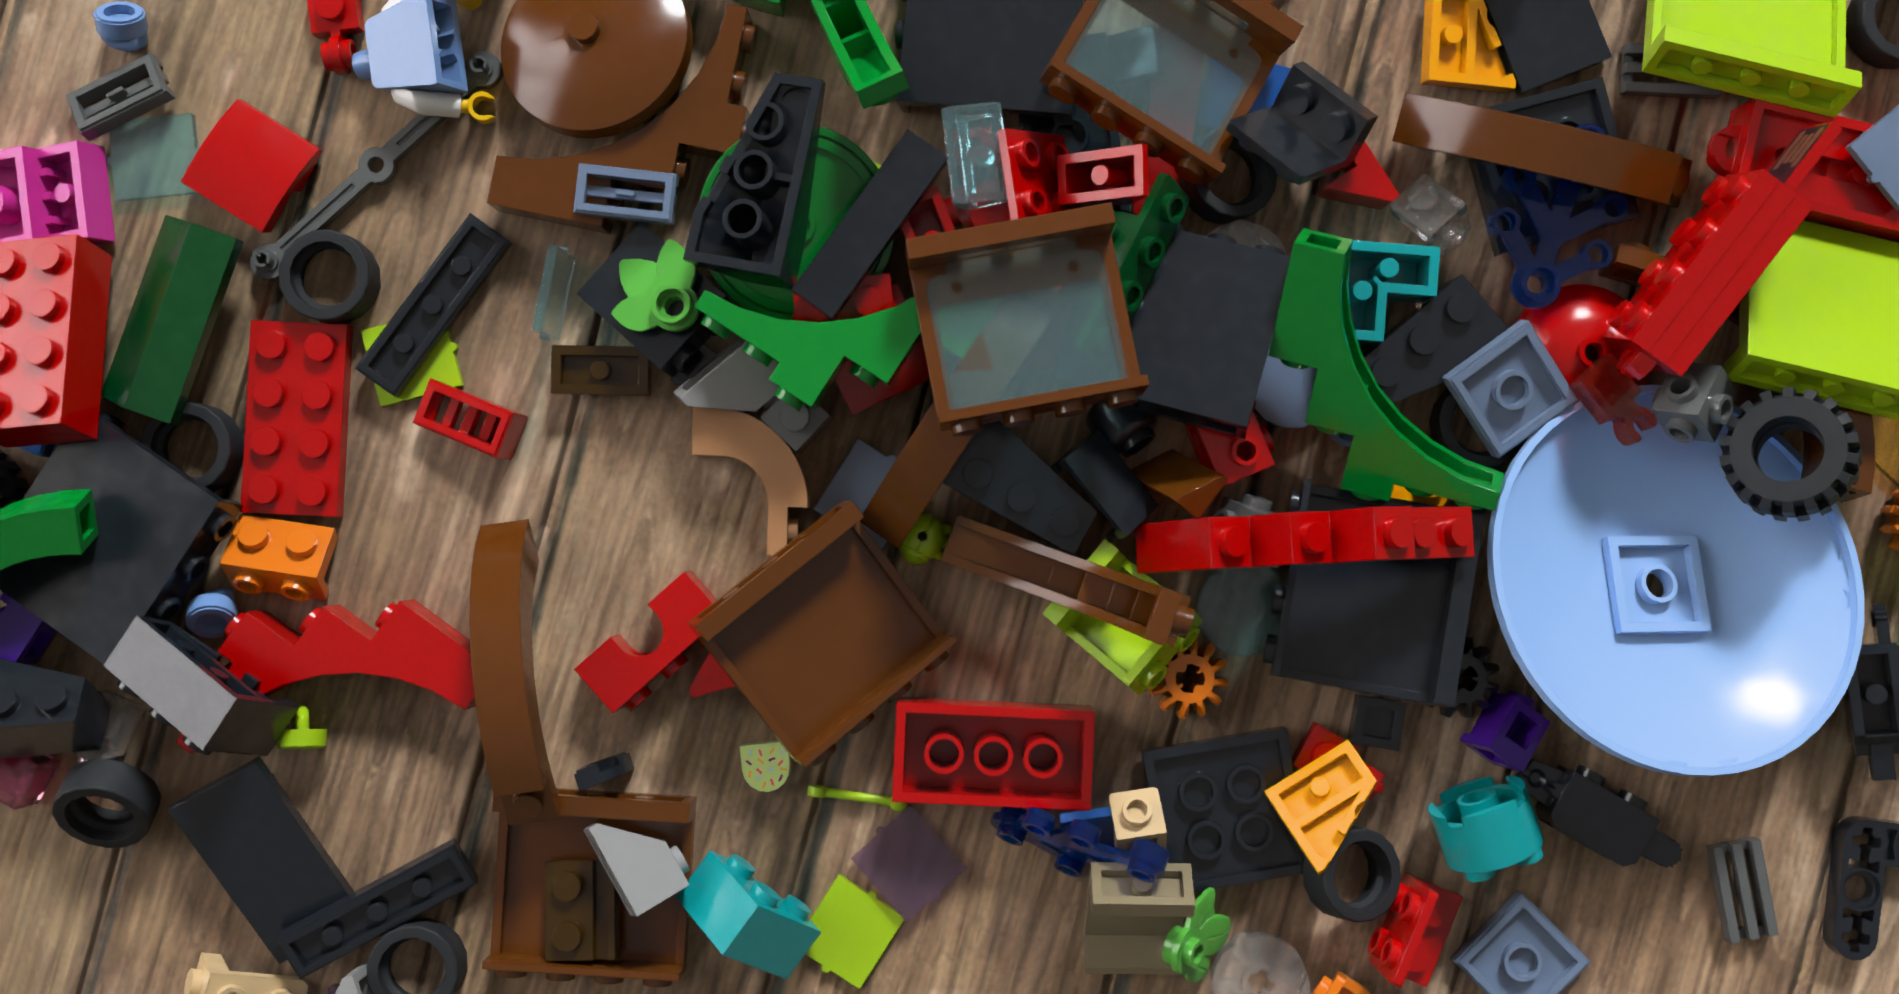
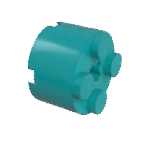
M1491 776L1462 782L1439 794L1442 801L1440 805L1436 807L1432 802L1428 805V812L1447 866L1454 871L1465 873L1466 879L1469 882L1488 880L1496 874V870L1514 864L1518 866L1531 865L1543 857L1541 846L1544 842V837L1526 784L1519 777L1506 776L1508 784H1494Z

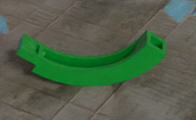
M92 489L62 490L40 494L1 508L0 570L35 558L57 555H82L98 536Z

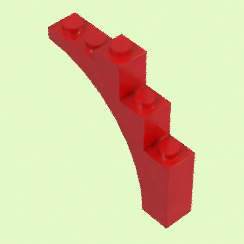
M1376 506L1335 511L1201 517L1139 524L1135 528L1137 573L1475 557L1471 506Z
M415 599L399 601L398 604L394 602L389 604L375 622V626L379 628L378 631L374 630L340 604L323 606L321 609L317 607L312 610L300 625L299 631L303 633L302 635L298 634L266 609L242 612L227 625L223 636L227 639L218 650L220 654L233 662V664H226L224 666L239 679H242L245 673H250L261 682L256 690L265 696L274 694L298 681L320 675L362 673L397 678L432 690L464 710L476 706L470 639ZM181 733L175 743L190 754L196 753V751L189 748L183 742L185 735Z

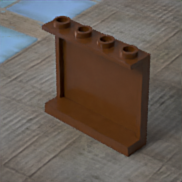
M853 501L839 502L687 623L791 758L803 767H807L810 763L816 766L828 759L837 749L834 744L847 732L855 734L865 728L874 719L875 715L872 712L886 700L891 703L906 694L912 687L910 680L923 669L928 672L942 664L949 656L947 649L957 642L953 635L942 632L862 525L860 520L864 516Z
M556 788L561 805L558 819L509 826L501 796L494 797L493 794L492 812H500L491 954L482 962V969L497 970V975L503 978L525 977L527 972L546 973V979L552 981H570L575 979V975L594 976V981L601 984L622 983L624 978L643 979V984L650 987H667L672 985V981H679L686 970L689 914L676 899L679 892L638 917L630 916L620 898V958L616 960L545 961V861L599 859L583 831L586 827L598 823L666 841L669 848L676 845L689 866L690 871L684 874L688 881L692 876L697 796L584 789L579 791V789Z

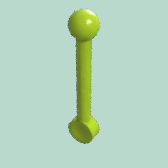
M815 784L808 785L807 795L812 797H829L890 806L896 812L905 810L908 805L907 802H892V796L834 789Z

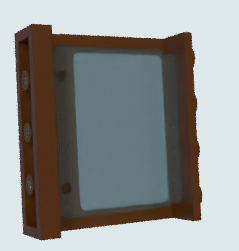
M1085 0L1041 75L1039 82L1047 86L1049 93L1057 100L1066 104H1075L1088 112L1093 122L1101 128L1109 131H1118L1132 140L1133 145L1147 144L1148 156L1153 158L1159 157L1175 167L1176 174L1183 180L1206 187L1222 174L1226 167V164L1221 161L1234 139V136L1226 130L1229 120L1248 114L1278 58L1295 43L1304 26L1264 0Z
M1112 202L905 239L906 258L940 432L951 430L953 437L968 436L982 432V424L1002 420L1004 427H1017L1034 422L1035 414L1055 411L1056 418L1071 417L1085 413L1087 411L1086 405L1106 402L1107 408L1110 409L1120 408L1137 403V396L1144 394L1149 386V379L1147 374L1140 375L1111 235L1116 223Z

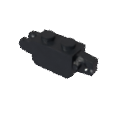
M1872 604L1869 616L1871 626L1873 627L1875 643L1861 645L1854 674L1843 696L1848 740L1854 745L1856 756H1868L1872 780H1897L1894 754L1899 753V650L1897 643L1891 642L1887 612L1884 604Z
M1531 759L1524 773L1519 771L1516 774V777L1521 778L1525 782L1529 795L1537 801L1535 809L1538 820L1624 867L1635 864L1640 856L1666 868L1668 866L1673 868V865L1677 864L1678 861H1682L1681 851L1683 849L1680 848V844L1658 831L1656 828L1661 820L1645 812L1649 803L1622 788L1617 795L1603 788L1602 786L1606 778L1580 764L1573 771L1560 765L1557 768H1553Z

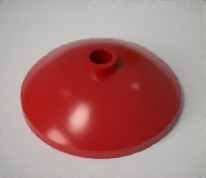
M1587 284L1562 286L1542 294L1533 300L1515 321L1517 323L1523 319L1530 322L1577 397V402L1608 390L1627 386L1647 385L1651 374L1650 371L1640 380L1636 378L1628 379L1616 368L1623 351L1607 341L1603 336L1610 328V325L1607 324L1609 316L1625 299L1605 288ZM1587 345H1592L1597 350V358L1594 362L1589 361L1585 356Z

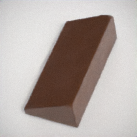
M1173 449L1132 469V472L1150 493L1195 518H1200L1228 480L1224 475Z

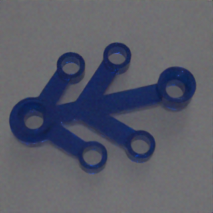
M1586 123L1576 127L1596 133L1605 134V132L1595 124ZM1508 167L1503 172L1502 183L1509 192L1518 194L1540 239L1535 254H1532L1519 230L1521 218L1513 208L1503 207L1496 210L1488 217L1486 226L1490 235L1494 238L1502 239L1516 268L1510 281L1513 297L1526 308L1540 309L1556 300L1560 293L1562 282L1586 270L1595 271L1604 268L1613 259L1611 245L1605 240L1595 239L1584 244L1580 248L1578 255L1554 264L1560 245L1602 224L1612 225L1623 220L1628 214L1629 204L1621 194L1611 193L1600 198L1594 207L1570 218L1581 184L1560 179L1549 210L1536 183L1537 174L1522 171L1526 176V182L1524 185H1518L1512 177L1515 169ZM1607 201H1611L1617 206L1618 212L1616 217H1610L1605 212ZM1499 215H1504L1510 220L1511 226L1509 231H1503L1497 226ZM1591 247H1596L1601 251L1602 260L1600 263H1595L1590 259L1589 251ZM1530 276L1536 277L1540 281L1541 289L1539 293H1533L1528 289L1527 281Z
M1001 807L999 812L993 813L990 820L991 824L997 829L996 836L1001 840L1016 846H1022L1024 841L1037 846L1057 857L1054 867L1058 871L1072 877H1081L1086 862L1090 864L1091 862L1115 861L1128 865L1127 872L1131 876L1145 882L1154 883L1157 876L1164 874L1171 856L1164 847L1145 839L1137 838L1132 840L1129 851L1097 843L1101 830L1092 823L1081 819H1073L1070 825L1053 830L1056 818L1052 814L1035 807H1029L1028 810L1017 807Z

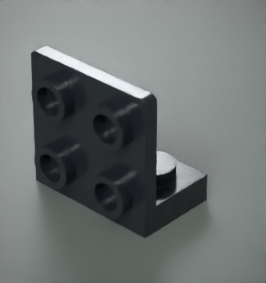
M1303 61L1293 64L1272 106L1230 119L1226 130L1238 139V143L1243 149L1252 154L1259 155L1272 165L1279 177L1285 181L1301 185L1351 166L1378 116Z

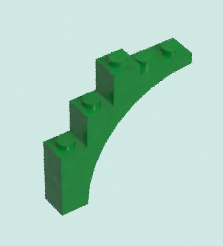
M807 0L820 23L839 71L847 85L851 86L863 109L872 105L880 106L893 101L898 96V93L910 88L905 74L882 34L866 0Z
M1303 228L1293 244L1268 356L1281 359L1280 361L1284 365L1295 369L1318 368L1305 423L1315 425L1318 430L1329 435L1338 436L1345 433L1353 435L1340 489L1351 491L1353 495L1363 500L1376 501L1381 499L1390 501L1394 486L1399 485L1417 496L1429 497L1436 495L1454 500L1459 506H1471L1472 510L1485 508L1495 511L1504 473L1466 460L1431 440L1401 414L1380 388L1360 350L1350 312L1348 274L1353 240Z
M704 290L694 306L705 315L700 324L725 340L731 332L747 342L743 352L766 367L770 365L772 360L779 363L769 377L771 382L779 386L774 396L797 411H800L804 403L812 409H816L847 360L854 364L849 372L867 385L875 388L878 381L889 387L922 337L914 297L895 307L860 318L827 322L777 319L740 308L707 290ZM1006 296L943 307L937 311L936 317L945 364L949 365L953 358L959 362L962 361Z

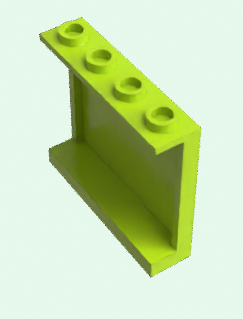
M1647 0L1642 72L1833 118L1862 89V72L1845 68L1846 0Z
M1803 220L1739 303V347L1724 362V370L1730 381L1782 393V387H1794L1796 393L1805 394L1806 389L1817 391L1821 399L1826 400L1830 397L1839 404V407L1899 421V243Z

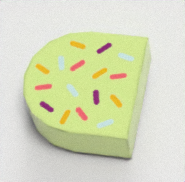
M778 740L740 745L742 772L744 779L750 787L758 791L770 792L778 789L786 782L791 773V756Z

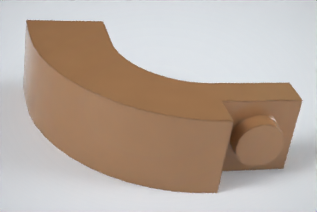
M693 407L692 455L698 457L735 458L749 465L761 478L768 497L766 555H774L800 534V517H792V508H811L809 482L799 457L794 449L770 426L751 415L738 410Z

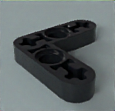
M1851 816L1841 820L1835 827L1822 932L1823 940L1827 947L1845 958L1862 960L1870 956L1876 948L1886 866L1899 868V821ZM1864 833L1869 836L1867 844L1863 843L1857 846L1852 843L1854 835L1859 836ZM1849 859L1867 862L1866 869L1849 864ZM1861 875L1866 883L1865 892L1861 898L1850 901L1845 894V884L1850 877ZM1844 907L1862 912L1861 916L1852 913L1850 916L1843 913ZM1852 929L1858 931L1857 939H1850L1848 943L1842 941L1843 932H1851Z

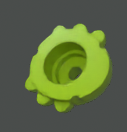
M924 512L903 544L898 548L901 556L905 561L913 565L928 563L929 559L941 560L944 554L942 549L946 548L949 540L946 536L951 533L952 527L951 525L943 524L937 516L933 517L931 513ZM919 532H925L927 539L920 541L918 539Z

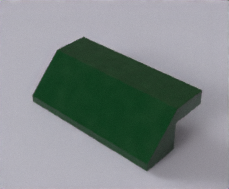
M165 215L101 396L131 411L169 424L179 425L244 241L185 220Z

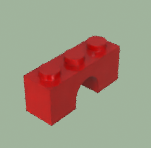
M691 570L684 571L648 603L649 607L660 618L663 626L661 643L653 652L645 653L635 650L618 634L607 639L574 670L612 713L617 712L624 706L632 712L653 693L648 687L653 680L661 673L668 680L689 661L684 653L697 641L705 647L687 623L717 599Z

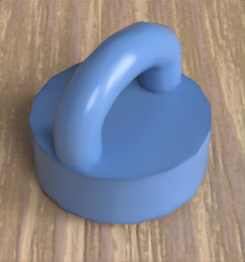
M116 1L103 4L94 11L96 31L101 39L110 47L121 51L133 52L147 45L148 22L146 12L141 6L127 1Z
M217 588L191 599L186 608V626L196 635L206 638L223 636L227 625L238 615V606L235 603L234 592L229 588Z

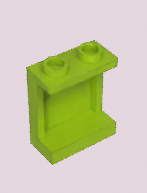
M1106 539L1102 541L1087 559V561L1159 585L1146 573H1137V566ZM1051 602L1042 613L1139 696L1146 689H1154L1163 680L1168 670L1166 667L1168 662L1178 651L1184 652L1194 643L1200 632L1198 627L1203 622L1195 612L1186 638L1178 636L1175 646L1168 644L1163 646L1055 602Z

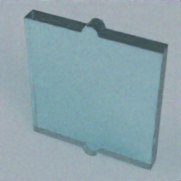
M187 113L133 119L109 131L111 156L108 157L107 163L112 166L115 200L122 202L199 194L180 182L198 151L196 118L194 114Z
M548 244L532 330L540 333V339L549 341L551 339L560 340L576 259L568 253V247Z

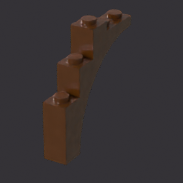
M727 5L717 40L697 76L671 106L645 127L611 145L574 156L527 159L497 155L487 204L499 212L611 235L613 222L619 223L621 220L576 215L573 212L579 163L674 173L680 177L679 187L685 188L689 180L691 160L685 158L686 153L719 159L730 146L741 139L746 130L745 123L750 113L747 107L735 105L736 100H744L748 83V73L742 72L745 55L753 54L757 41L758 27L752 24L747 7ZM589 177L588 185L655 193L665 192V185ZM679 187L676 189V195H678ZM586 197V203L624 207L625 202L624 200Z
M960 515L956 517L941 559L942 562L1079 611L1163 646L1166 644L1175 646L1178 636L1185 639L1195 615V609L1188 607L1191 597Z

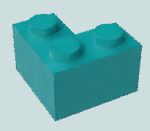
M1353 240L1348 284L1351 318L1360 347L1370 348L1384 342L1387 301L1422 304L1437 297L1441 247Z
M710 850L689 878L688 883L690 885L682 889L676 896V899L723 956L788 979L821 933L808 917L811 910L798 898L788 894L783 899L769 886L757 881L753 877V874L756 872L755 868L742 857L732 854L727 858Z

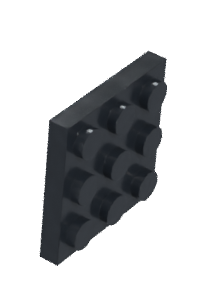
M1603 77L1486 107L1619 138ZM1468 159L1494 257L1628 222L1640 217L1636 198Z
M1284 726L1140 750L1147 788L1155 787L1158 789L1167 830L1166 856H1160L1159 862L1191 863L1194 892L1204 891L1208 887L1217 889L1303 874L1302 867L1305 855L1264 792L1294 773L1287 729Z

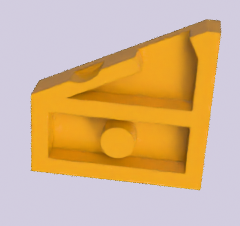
M1425 0L1420 84L1503 93L1516 89V80L1513 73L1506 75L1496 48L1502 45L1495 27L1487 19V7L1484 0Z
M1346 740L1264 792L1318 876H1320L1330 865L1376 787L1377 780L1350 741Z

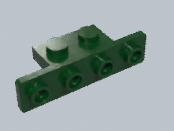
M1158 174L1139 215L1114 211L1116 223L1111 235L1129 322H1131L1136 310L1141 305L1148 285L1158 265L1162 262L1165 251L1190 202L1188 194L1169 174ZM1093 280L1061 286L1057 295L1066 304L1091 310L1074 344V350L1095 369L1106 371L1116 351L1101 283Z

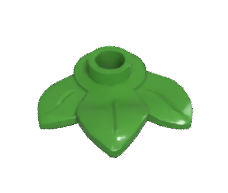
M672 239L667 240L659 253L657 263L643 259H623L620 261V280L628 297L622 300L613 309L611 314L627 329L644 332L660 326L666 331L680 332L688 329L697 320L700 311L694 306L699 298L692 289L696 277V266L683 260L685 248ZM677 300L683 301L684 307L682 312L676 316H671L669 314L670 305Z
M1212 887L1205 889L1195 900L1194 916L1186 918L1184 927L1179 925L1173 927L1163 945V961L1171 965L1175 973L1184 975L1186 981L1191 983L1200 981L1208 973L1210 956L1221 950L1227 941L1231 928L1228 916L1215 914L1216 893Z

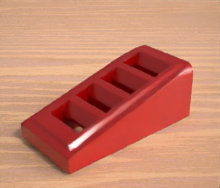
M430 378L413 423L492 457L511 460L528 417L507 407ZM446 395L451 397L442 423L435 420ZM465 403L468 404V408L458 430L454 427ZM482 411L487 412L479 436L476 437L473 434Z

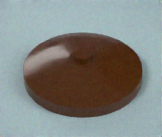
M517 0L508 15L501 40L503 74L508 87L520 105L536 121L548 129L575 138L589 139L617 135L633 129L650 119L675 94L683 81L691 59L693 48L692 23L683 0Z

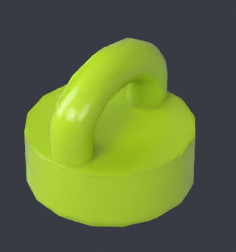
M300 705L295 713V729L284 730L276 742V747H278V750L325 748L327 746L328 729H309V709L305 705Z

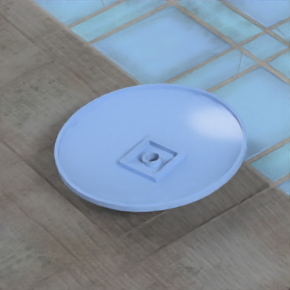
M1661 385L1627 386L1604 391L1570 406L1537 430L1522 446L1503 477L1500 495L1495 511L1492 510L1488 528L1487 568L1493 607L1510 652L1530 685L1544 703L1564 723L1606 753L1630 764L1654 772L1676 776L1711 777L1747 771L1780 759L1807 741L1831 716L1844 696L1857 665L1864 629V590L1856 548L1847 523L1837 503L1831 506V512L1823 516L1818 512L1809 515L1810 520L1800 522L1797 518H1787V522L1778 521L1772 515L1765 514L1762 516L1754 512L1751 506L1747 503L1744 504L1737 497L1721 468L1719 456H1722V450L1719 444L1721 435H1727L1728 428L1726 424L1723 425L1715 443L1697 440L1689 443L1679 442L1666 435L1651 411L1653 396L1656 390L1662 387ZM1734 405L1732 416L1737 418L1742 412L1739 407ZM1779 433L1772 436L1766 441L1759 453L1758 462L1761 470L1766 476L1779 481H1796L1801 479L1803 456ZM1648 573L1655 575L1661 581L1663 586L1661 597L1654 596L1648 590L1646 585Z

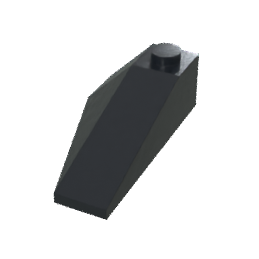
M774 73L745 123L746 130L731 156L726 155L719 167L721 173L707 197L702 196L694 210L683 260L745 282L789 290L793 288L797 282L806 240L826 84L824 80Z

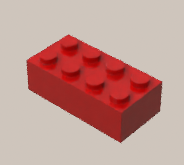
M78 234L0 242V445L5 448L91 441L98 438L112 256Z
M901 697L896 703L892 802L1089 811L1091 810L1095 710L1091 705Z

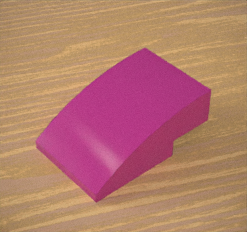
M75 140L37 149L21 145L0 150V242L78 234L94 245L116 242L105 147Z

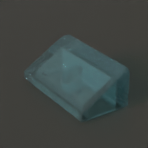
M989 102L942 108L941 113L953 204L969 211L1008 202L997 133L998 130L1004 129L1001 103Z

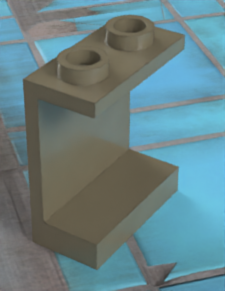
M1090 863L1083 931L1086 973L1180 975L1172 970L1171 965L1163 961L1162 950L1170 930L1177 925L1183 927L1184 917L1194 916L1195 897L1191 863Z

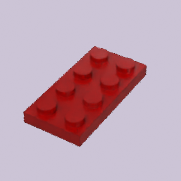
M251 320L241 504L244 506L240 512L343 517L353 326L347 324Z

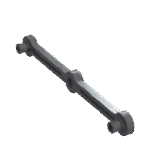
M478 51L468 58L465 65L468 92L461 93V99H469L480 88H493L502 80V64L494 54L487 51ZM418 114L383 147H372L365 150L359 157L358 169L275 244H262L253 251L250 265L254 274L269 281L279 280L278 268L284 251L296 238L313 230L325 229L372 185L380 186L391 182L397 174V163L448 117ZM376 159H382L384 162L383 169L378 173H373L371 171V163Z

